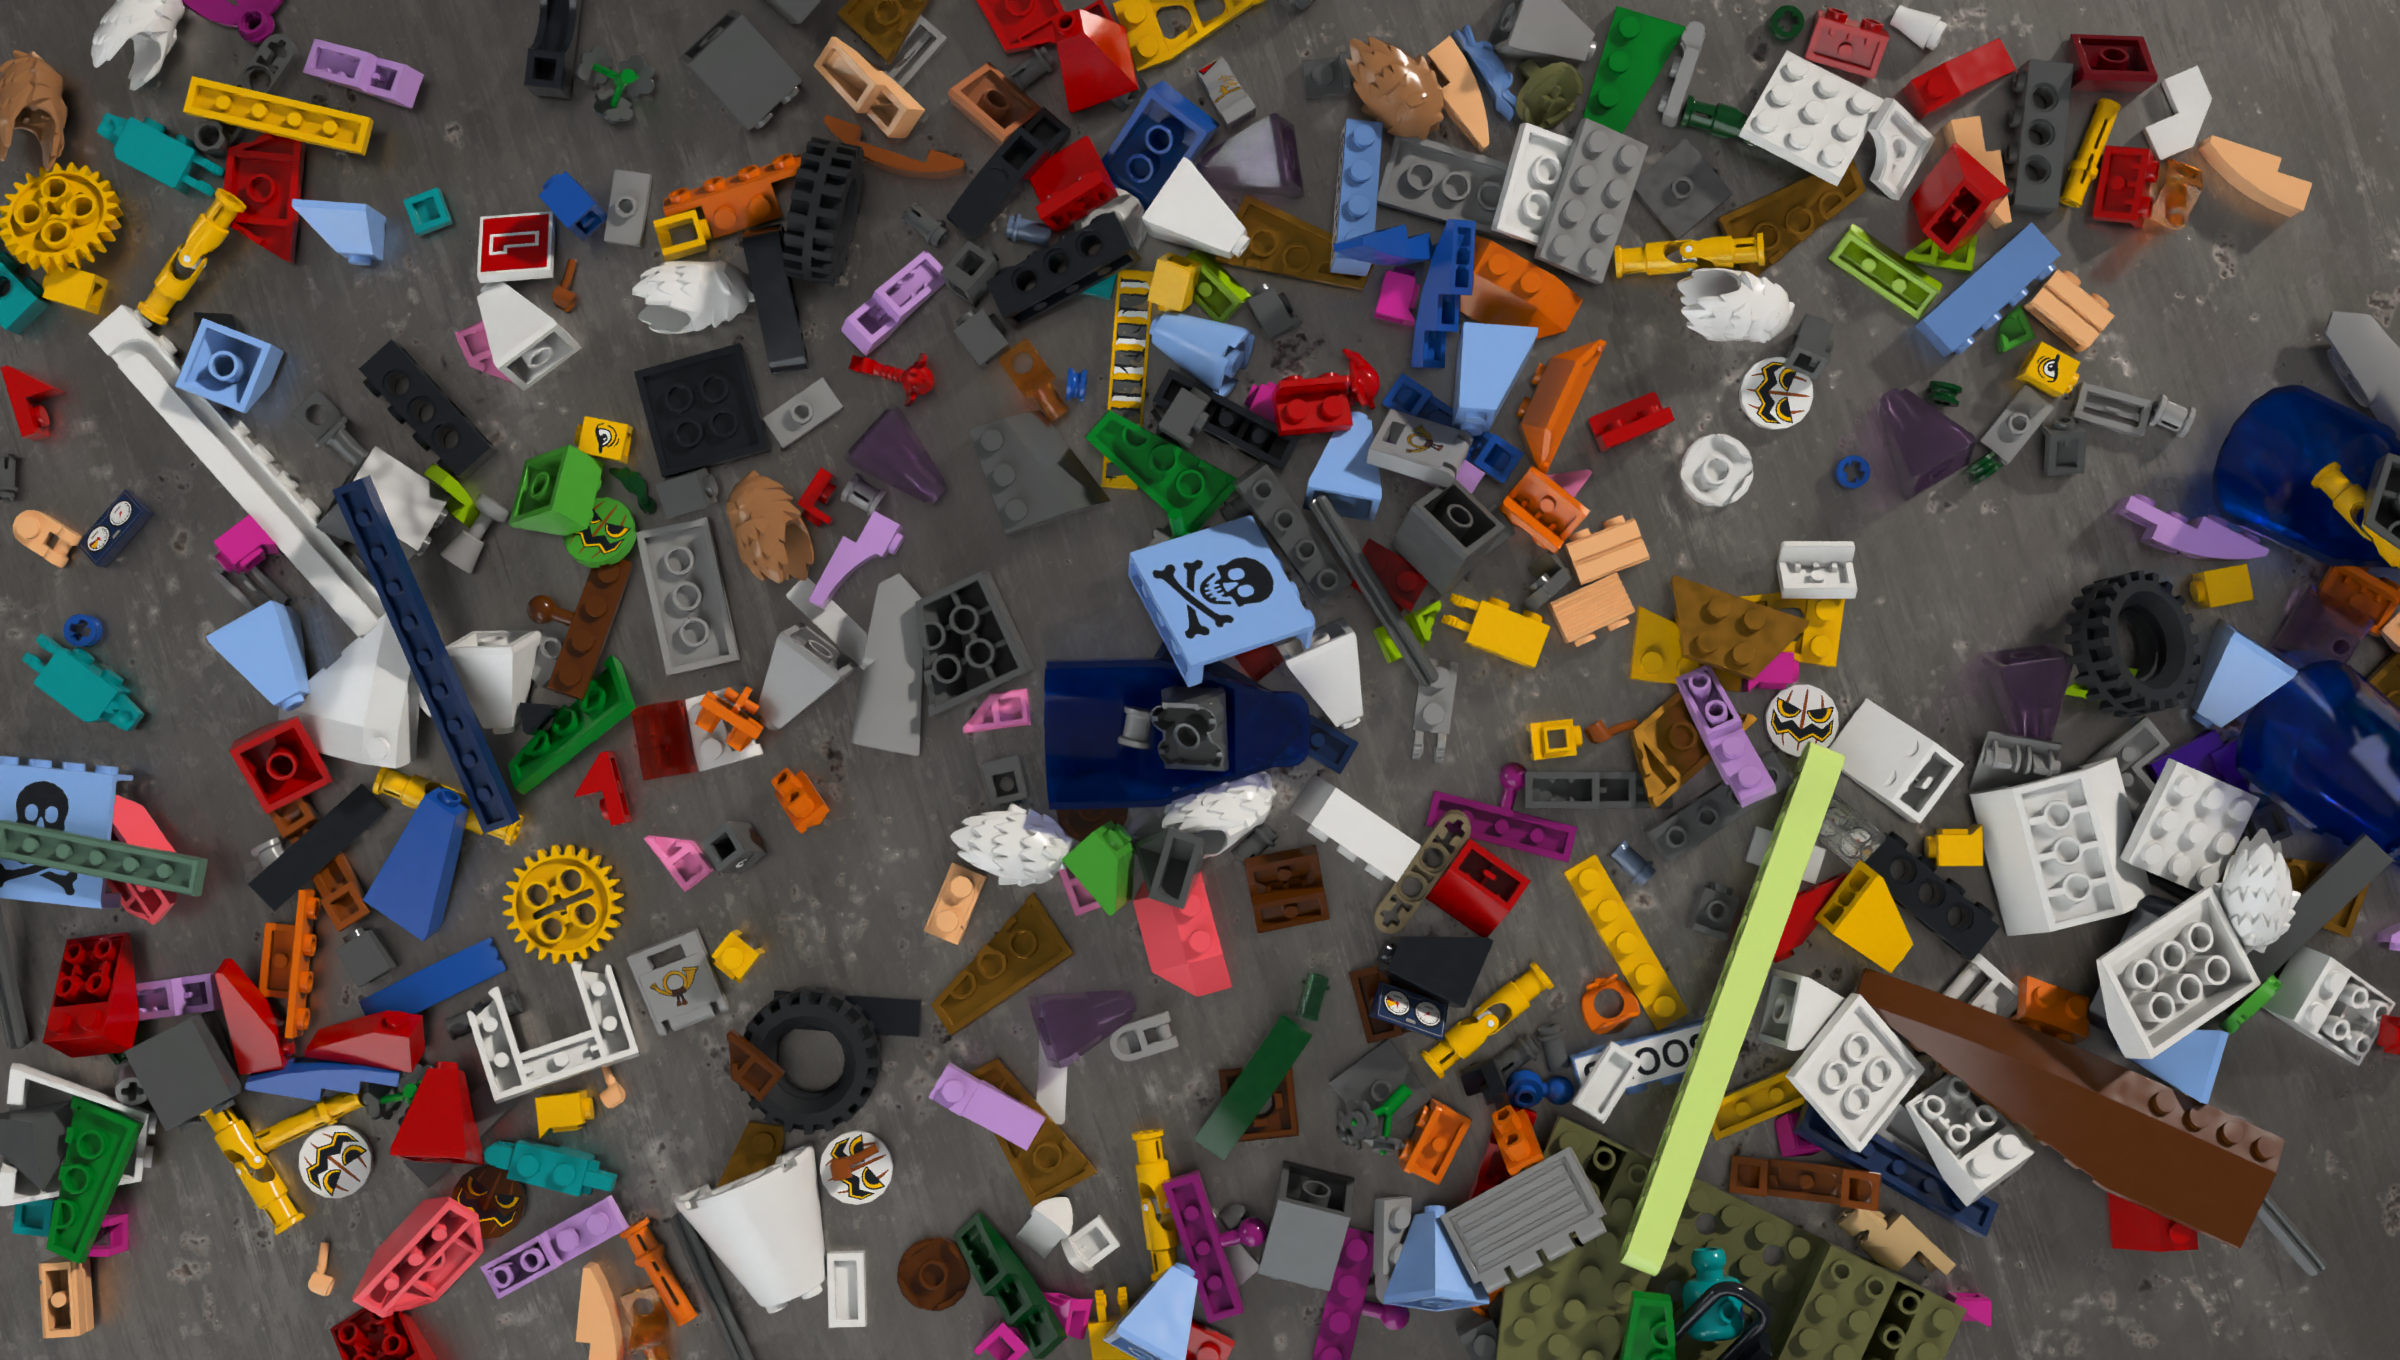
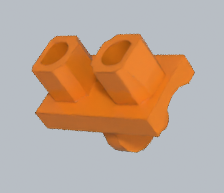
M748 686L745 687L741 694L730 687L727 688L723 697L735 703L734 706L709 690L699 704L702 708L699 711L695 724L712 734L721 718L734 727L724 742L739 752L753 738L757 740L764 728L761 722L740 710L743 708L754 715L760 707L747 699L753 690Z
M784 768L772 778L771 784L777 790L774 793L775 797L794 827L801 834L808 827L819 825L830 811L809 777L802 770L794 775L788 768Z
M1507 1105L1491 1114L1494 1122L1491 1127L1507 1171L1512 1177L1517 1175L1522 1168L1528 1169L1534 1166L1535 1163L1545 1160L1528 1114L1524 1109L1515 1112L1511 1105Z

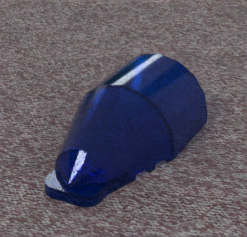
M2292 384L2273 388L2254 400L2234 422L2219 450L2212 482L2213 501L2220 516L2243 529L2325 565L2399 569L2397 566L2391 567L2380 556L2373 543V538L2372 541L2363 538L2333 508V501L2320 488L2315 489L2311 485L2314 476L2321 469L2332 462H2338L2341 465L2340 471L2353 484H2359L2367 491L2376 460L2387 453L2400 456V441L2395 437L2397 433L2390 426L2302 385ZM2364 508L2357 514V522L2360 527L2364 518Z
M1160 657L1046 659L1044 666V740L1049 810L1162 807L1171 804L1174 800L1191 794L1196 795L1205 792V789L1225 782L1230 783L1272 767L1297 766L1305 761L1309 753L1308 704L1303 696L1297 692L1268 691L1203 671L1202 683L1191 687L1217 688L1223 686L1225 690L1229 769L1226 771L1164 768V761L1160 758L1158 752V745L1163 740V732L1158 730L1152 721L1148 735L1149 749L1118 743L1117 740L1118 736L1123 734L1127 715L1124 712L1126 705L1152 710L1161 702L1160 690L1176 684L1181 687H1188L1175 662Z
M2335 659L2312 662L2298 669V673L2293 679L2258 702L2250 712L2237 739L2236 770L2311 832L2321 836L2324 832L2342 839V844L2349 846L2362 833H2365L2393 859L2391 864L2400 867V707L2352 666Z

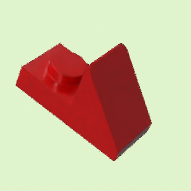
M8 365L0 367L21 436L33 441L50 437L47 426L50 424L49 416L46 409L39 402L63 395L65 392L23 370Z
M601 752L576 791L574 798L602 792L604 798L599 800L604 820H609L611 826L630 823L632 819L615 752Z

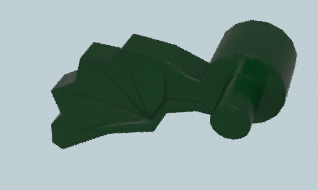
M627 467L621 470L618 468L609 469V473L618 479L628 492L635 493L639 507L645 514H653L656 511L657 503L652 497L646 496V480L641 478L639 472L631 471Z

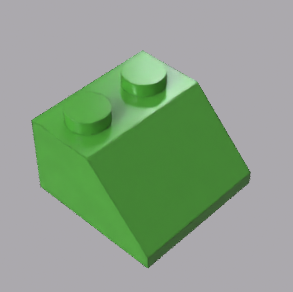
M570 444L525 460L508 525L513 528L563 536L588 529V525L593 519L594 513L592 509L596 494L602 484L601 474L604 463Z
M1111 820L1093 831L1061 859L1109 916H1112L1132 900L1135 847L1130 843L1132 840L1130 834L1122 825L1118 823L1115 825Z

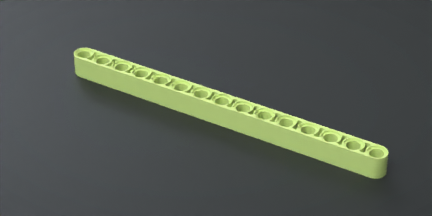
M1810 741L1805 745L1792 777L1794 783L1788 788L1619 1254V1263L1654 1277L1659 1273L1666 1257L1842 771L1845 755Z

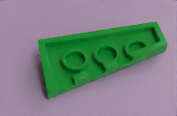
M1617 6L1582 119L1588 118L1623 134L1685 31V26Z
M1109 409L1084 435L1091 444L1166 512L1175 508L1180 509L1186 530L1190 533L1197 532L1235 490L1232 482L1237 479L1236 477Z
M612 654L603 663L606 669L596 680L592 679L584 701L577 699L570 707L564 704L555 714L552 726L547 732L539 730L508 763L513 786L523 795L536 785L541 784L550 774L563 764L569 762L581 750L599 739L603 733L636 709L622 663Z
M73 1095L71 1109H74L71 1127H67L65 1143H68L65 1164L60 1166L58 1180H61L59 1198L54 1201L46 1249L79 1264L85 1263L144 1123L100 1103Z
M1632 1290L1620 1360H1676L1674 1319L1670 1294Z

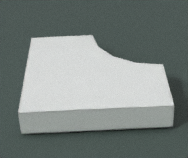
M1886 97L1867 128L1874 138L1876 147L1875 167L1869 180L1890 199L1899 201L1936 138L1895 99Z

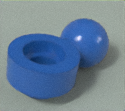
M1521 1070L1511 1074L1505 1083L1510 1103L1519 1108H1531L1537 1105L1543 1097L1547 1098L1554 1105H1564L1572 1099L1574 1094L1573 1084L1568 1078L1554 1076L1547 1083H1542L1539 1075L1529 1070Z

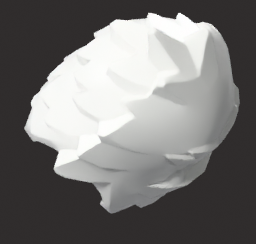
M116 0L113 6L104 14L100 21V26L94 33L91 48L94 67L98 68L106 60L110 61L127 39L131 38L134 43L135 55L134 63L128 79L131 80L129 89L135 91L159 73L165 56L177 40L176 26L182 19L185 11L182 0Z
M724 260L664 262L660 266L653 267L641 274V281L632 288V295L646 298L645 304L648 305L639 313L638 318L642 322L650 324L649 328L652 331L665 334H682L694 330L697 332L710 324L716 328L722 321L727 320L729 323L737 314H743L748 304L755 301L749 274L744 273L735 265Z
M1701 268L1692 271V276L1677 282L1678 289L1684 294L1680 297V300L1686 306L1682 307L1681 312L1690 321L1687 322V327L1702 334L1707 340L1711 341L1749 340L1750 342L1766 343V341H1770L1787 327L1795 307L1793 302H1789L1787 292L1780 285L1771 283L1765 277L1757 278L1747 271Z
M1246 769L1244 772H1232L1221 777H1214V779L1200 781L1197 786L1183 791L1167 804L1164 809V815L1166 816L1162 821V828L1173 827L1205 838L1203 859L1219 855L1251 829L1265 822L1272 807V800L1277 794L1272 788L1270 774L1266 772L1256 774Z
M1013 803L1009 805L1008 811L983 812L981 815L964 819L961 823L965 827L954 831L950 836L953 842L961 849L957 853L959 857L976 868L998 876V885L1018 884L1021 887L1032 883H1044L1053 878L1058 870L1066 869L1067 866L1061 859L1069 853L1073 840L1065 836L1063 829L1050 816L1046 814L1040 815L1030 808L1026 811Z
M2263 828L2255 834L2251 841H2249L2247 836L2240 841L2235 855H2231L2227 862L2223 882L2214 883L2213 885L2214 893L2246 955L2253 949L2264 953L2268 945L2277 941L2281 935L2288 931L2291 925L2289 921L2296 913L2293 908L2301 897L2300 892L2292 890L2290 870L2283 857L2280 841L2277 840L2273 844L2267 830Z

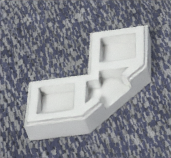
M2198 65L2160 82L2174 115L2142 129L2148 146L2155 156V161L2160 162L2190 149L2195 144L2212 101Z

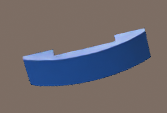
M1404 373L1399 376L1382 401V405L1389 410L1393 409L1452 427L1453 408L1433 396L1431 391ZM1483 432L1481 435L1472 436L1473 443L1465 460L1483 471L1485 475L1504 484L1524 453L1494 433L1492 435L1489 432Z
M490 937L359 1001V1004L365 1016L385 1010L417 1014L470 987L507 971L508 968L493 937Z

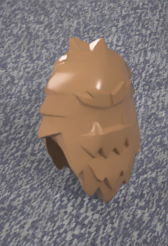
M1370 36L1367 38L1368 43L1352 38L1349 41L1352 59L1347 57L1346 63L1355 79L1353 81L1354 88L1365 103L1361 111L1376 119V122H1383V127L1387 129L1386 132L1395 136L1418 137L1421 140H1425L1429 131L1439 130L1438 123L1444 118L1441 114L1444 105L1443 90L1437 82L1435 71L1429 69L1422 54L1413 58L1400 48Z
M13 50L14 59L6 61L0 66V73H2L0 76V160L5 161L8 147L11 144L13 129L28 130L35 134L41 143L43 150L42 164L45 166V171H50L56 159L61 156L65 145L63 128H65L68 107L62 99L63 79L51 65L34 51L28 54Z
M753 470L733 486L726 503V513L742 563L747 568H750L751 572L762 581H767L768 577L780 584L783 582V578L789 580L791 576L805 581L808 576L809 566L814 562V551L809 532L801 517V511L790 503L793 497L782 491L784 487L780 483L771 480V478L759 476L757 471Z

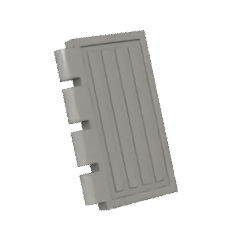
M1567 1147L1440 1216L1473 1283L1482 1282L1488 1294L1512 1282V1277L1507 1267L1510 1266L1515 1276L1519 1279L1545 1265L1539 1250L1543 1249L1548 1260L1553 1261L1577 1248L1576 1241L1571 1233L1576 1232L1581 1243L1585 1244L1607 1232L1601 1220L1607 1213L1572 1147Z

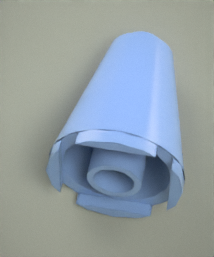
M1166 311L1163 315L1158 314L1149 329V334L1152 335V344L1204 387L1223 397L1227 396L1239 382V380L1233 377L1239 368L1246 369L1255 343V336L1252 335L1253 332L1247 328L1176 312Z

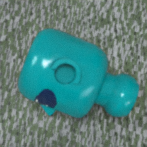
M1705 1247L1693 1250L1691 1264L1696 1269L1697 1277L1689 1279L1682 1289L1683 1314L1714 1284L1723 1281L1741 1284L1737 1278L1723 1275L1726 1254L1722 1248ZM1731 1296L1722 1297L1696 1322L1687 1334L1694 1340L1706 1342L1737 1338L1744 1328V1303Z

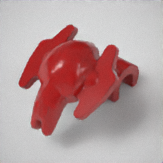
M1343 349L1342 352L1350 360L1351 384L1348 387L1349 393L1347 394L1349 406L1352 407L1357 402L1364 407L1368 403L1370 409L1373 410L1375 408L1374 397L1380 388L1379 376L1362 355L1349 349Z
M920 353L918 360L905 371L890 365L880 364L867 357L861 358L856 355H852L848 368L864 375H875L896 383L901 382L905 390L906 400L904 406L910 407L915 398L919 395L928 394L934 387L933 374L930 369L926 368L927 355L925 353Z

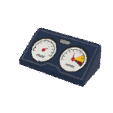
M125 489L82 537L78 546L97 567L106 568L154 513L130 491Z
M1379 981L1368 1016L1435 1040H1443L1448 1004Z

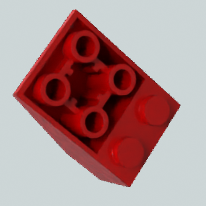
M123 932L67 939L42 1043L71 1058L124 1053V1051L133 1047L139 1022L130 934Z
M362 1308L330 1329L342 1360H438L407 1310L396 1311L394 1315L382 1318L368 1309Z

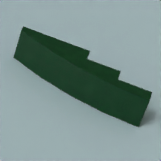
M1282 1014L1242 1067L1239 1075L1219 1100L1216 1108L1196 1133L1193 1140L1224 1161L1312 1038V1035Z
M976 1213L953 1237L983 1296L994 1297L1008 1327L1019 1328L1034 1359H1044L1068 1336L1029 1272L985 1217L980 1213Z

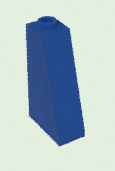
M441 786L424 795L363 899L364 902L423 942L438 932L442 926L470 806L461 801V797L456 792Z

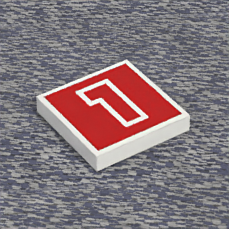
M547 211L480 217L477 264L479 282L490 283L553 278L556 224L554 213Z

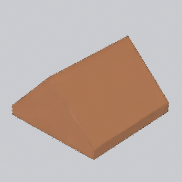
M987 62L950 88L948 92L951 104L999 147L1019 126L1024 127L1042 109L990 62Z

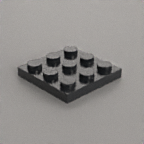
M734 344L634 372L662 478H670L700 468H707L770 450L742 344Z

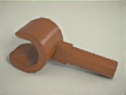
M568 259L563 279L552 293V300L555 306L567 313L573 309L578 297L575 293L569 291L577 261L574 259Z
M1602 719L1585 728L1584 732L1591 743L1598 744L1618 733L1636 728L1638 722L1636 719H1632L1607 729Z
M873 1144L854 1155L834 1159L830 1165L833 1180L840 1181L851 1178L852 1171L850 1165L857 1164L878 1153L876 1145Z

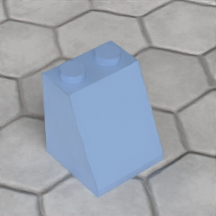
M1463 323L1456 349L1452 428L1468 432L1472 436L1489 432L1530 357L1538 335V327Z

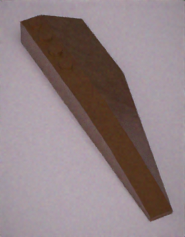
M1868 968L1862 970L1855 993L1860 994L1892 1031H1897L1909 1040L1908 1044L1919 1053L1923 1051L1939 1063L1938 1067L1950 1076L1954 1074L1968 1084L1966 1088L2014 1124L2020 1123L2034 1134L2033 1138L2042 1145H2049L2064 1156L2063 1160L2074 1169L2080 1168L2092 1177V1182L2098 1187L2232 1248L2240 1249L2276 1176L2285 1142L2284 1138L2210 1105L2201 1103L2188 1095L2114 1062L2008 1018Z

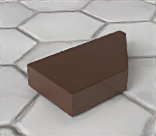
M732 1028L727 1033L731 1079L761 1102L785 1071Z

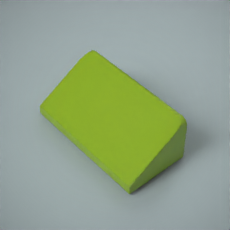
M1193 249L1185 257L1202 263L1193 300L1213 321L1226 323L1251 298V295L1219 263L1215 262L1210 253Z

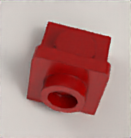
M822 467L797 502L799 506L804 508L801 516L820 527L823 521L830 526L835 521L817 509L820 503L826 505L837 489V486L833 484L837 478Z

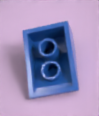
M1163 80L1148 89L1102 158V162L1114 187L1123 189L1138 198L1145 211H1147L1182 158H1187L1193 164L1218 130L1220 124Z

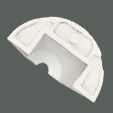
M12 1063L7 1094V1104H10L9 1111L69 1100L72 1103V1097L76 1095L100 1103L144 1123L118 1186L142 1181L143 1168H151L154 1146L147 1145L148 1134L155 1135L157 1124L155 1112H150V1110L136 1105H124L117 1098L27 1065ZM66 1156L64 1157V1159H63V1161L61 1162L60 1166L65 1164V1158H66ZM4 1157L0 1170V1206H10L59 1197L61 1180H58L60 1166L43 1192Z
M812 1142L777 1155L775 1164L716 1189L711 1190L709 1184L674 1198L678 1210L761 1307H766L768 1313L771 1314L788 1306L787 1301L799 1296L802 1299H809L822 1292L821 1283L827 1278V1264L815 1151Z

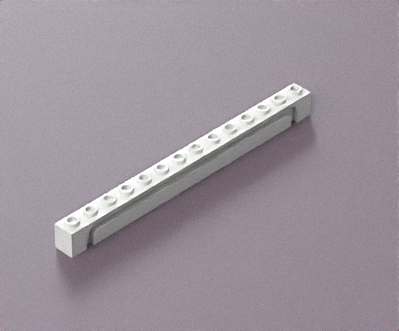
M121 304L96 326L89 335L108 356L114 359L119 365L118 368L267 533L358 637L363 634L367 635L378 625L377 620L386 611L361 555L357 552L352 555L343 545L346 542L345 540L316 528L320 521L319 517L323 514L322 511L309 498L305 500L301 498L295 491L298 488V484L285 471L279 473L271 464L274 457L261 444L258 443L255 446L247 437L250 431L236 416L231 419L222 409L225 407L222 404L175 387L184 365L174 355L178 351L177 348L164 335L158 337L150 328L154 324L153 321L142 315L137 308L134 310ZM420 691L419 706L429 717H432Z

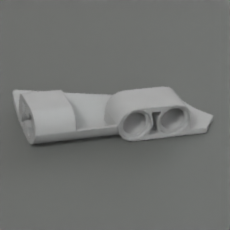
M2332 311L2324 332L2332 346L2327 351L2328 359L2353 398L2361 406L2370 407L2400 455V348L2371 315Z
M900 573L878 583L863 655L862 669H864L849 743L919 756L924 658L923 650L920 646L915 602L922 598Z

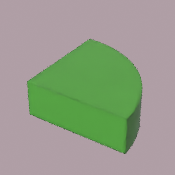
M2022 305L2009 311L1998 327L1996 341L1999 354L2036 338Z

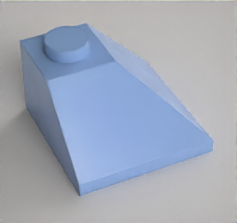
M292 199V207L337 253L348 258V263L368 266L371 265V260L383 261L386 217L367 204Z
M202 318L175 387L246 414L271 385L284 351L272 344Z

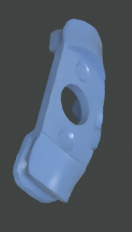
M1466 24L1462 31L1457 29L1451 33L1452 39L1465 56L1473 74L1494 103V109L1510 122L1516 113L1517 100L1508 90L1512 84L1513 76L1511 72L1505 71L1503 62L1493 52V45L1487 41L1477 43L1474 39L1472 28L1469 24Z

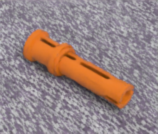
M644 1217L631 1224L629 1228L618 1235L621 1239L625 1238L636 1257L634 1260L635 1265L639 1266V1268L644 1267L659 1296L674 1318L676 1326L680 1327L694 1319L698 1314L694 1311L679 1281L663 1256L666 1253L665 1246L658 1244L648 1226L650 1220L648 1217ZM637 1234L641 1236L647 1248L643 1247L642 1243L637 1237ZM653 1261L656 1262V1264L659 1267V1270L655 1268L654 1264L652 1263ZM662 1276L666 1279L672 1292L677 1298L678 1303H675L673 1297L671 1296L670 1292L668 1291L666 1285L664 1284L661 1278Z

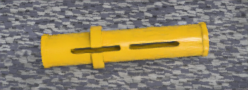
M2100 98L2098 100L2077 157L2069 164L2068 171L2070 174L2059 199V202L2072 208L2082 206V201L2090 181L2095 179L2099 170L2096 166L2117 114L2121 109V105L2116 101L2107 98Z
M361 1089L359 1094L340 1092L329 1098L324 1096L320 1101H316L315 1105L256 1132L257 1144L264 1153H269L279 1146L297 1139L325 1124L328 1126L338 1122V1118L365 1106L362 1100L364 1093Z

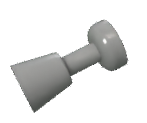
M479 493L475 500V506L481 512L468 532L462 530L440 553L443 558L472 574L484 545L481 538L492 521L504 522L511 514V511L482 493Z

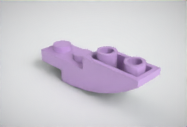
M2140 494L2121 498L2114 512L2146 528L2140 540L2141 542L2177 556L2215 562L2241 561L2265 557L2270 550L2260 545L2261 540L2255 535L2240 531L2238 534L2227 528L2228 523L2217 516L2207 514L2206 517L2194 518L2188 525L2189 519L2174 511L2165 513L2154 507L2155 501Z
M1704 665L1675 678L1682 698L1726 786L1730 785L1742 808L1775 794L1776 785L1743 730L1742 720L1712 668Z
M610 1195L514 1247L480 1268L497 1299H500L554 1270L572 1258L629 1228L613 1196Z

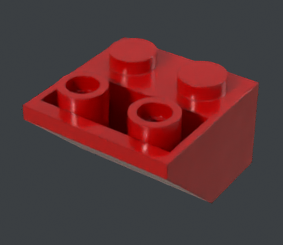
M1955 142L1916 190L1911 199L1922 232L1950 255L1971 241L2011 190Z
M1469 838L1426 896V899L1480 937H1488L1511 911L1531 880Z

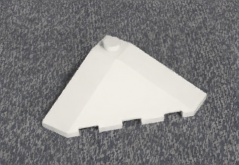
M385 613L377 620L378 625L367 635H360L341 652L342 656L330 667H323L308 680L310 694L304 697L305 703L302 706L288 712L279 707L278 721L298 716L319 753L361 764L396 769L416 761L420 688L390 620Z

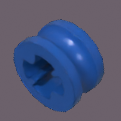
M1074 368L1068 369L1066 401H1071L1074 397L1078 398L1080 402L1085 401L1087 369H1083L1080 373L1075 372Z
M1852 455L1839 461L1836 466L1835 475L1840 485L1845 488L1854 489L1861 487L1868 481L1871 471L1868 462L1864 458ZM1851 462L1859 464L1857 470L1862 473L1860 480L1856 477L1854 482H1849L1847 480L1848 474L1843 471L1845 465L1848 467L1852 465Z
M77 614L67 619L63 632L68 643L73 646L91 647L99 642L103 629L97 618L90 615ZM87 622L89 625L86 628L91 629L89 637L82 636L79 640L78 636L81 634L76 633V627Z

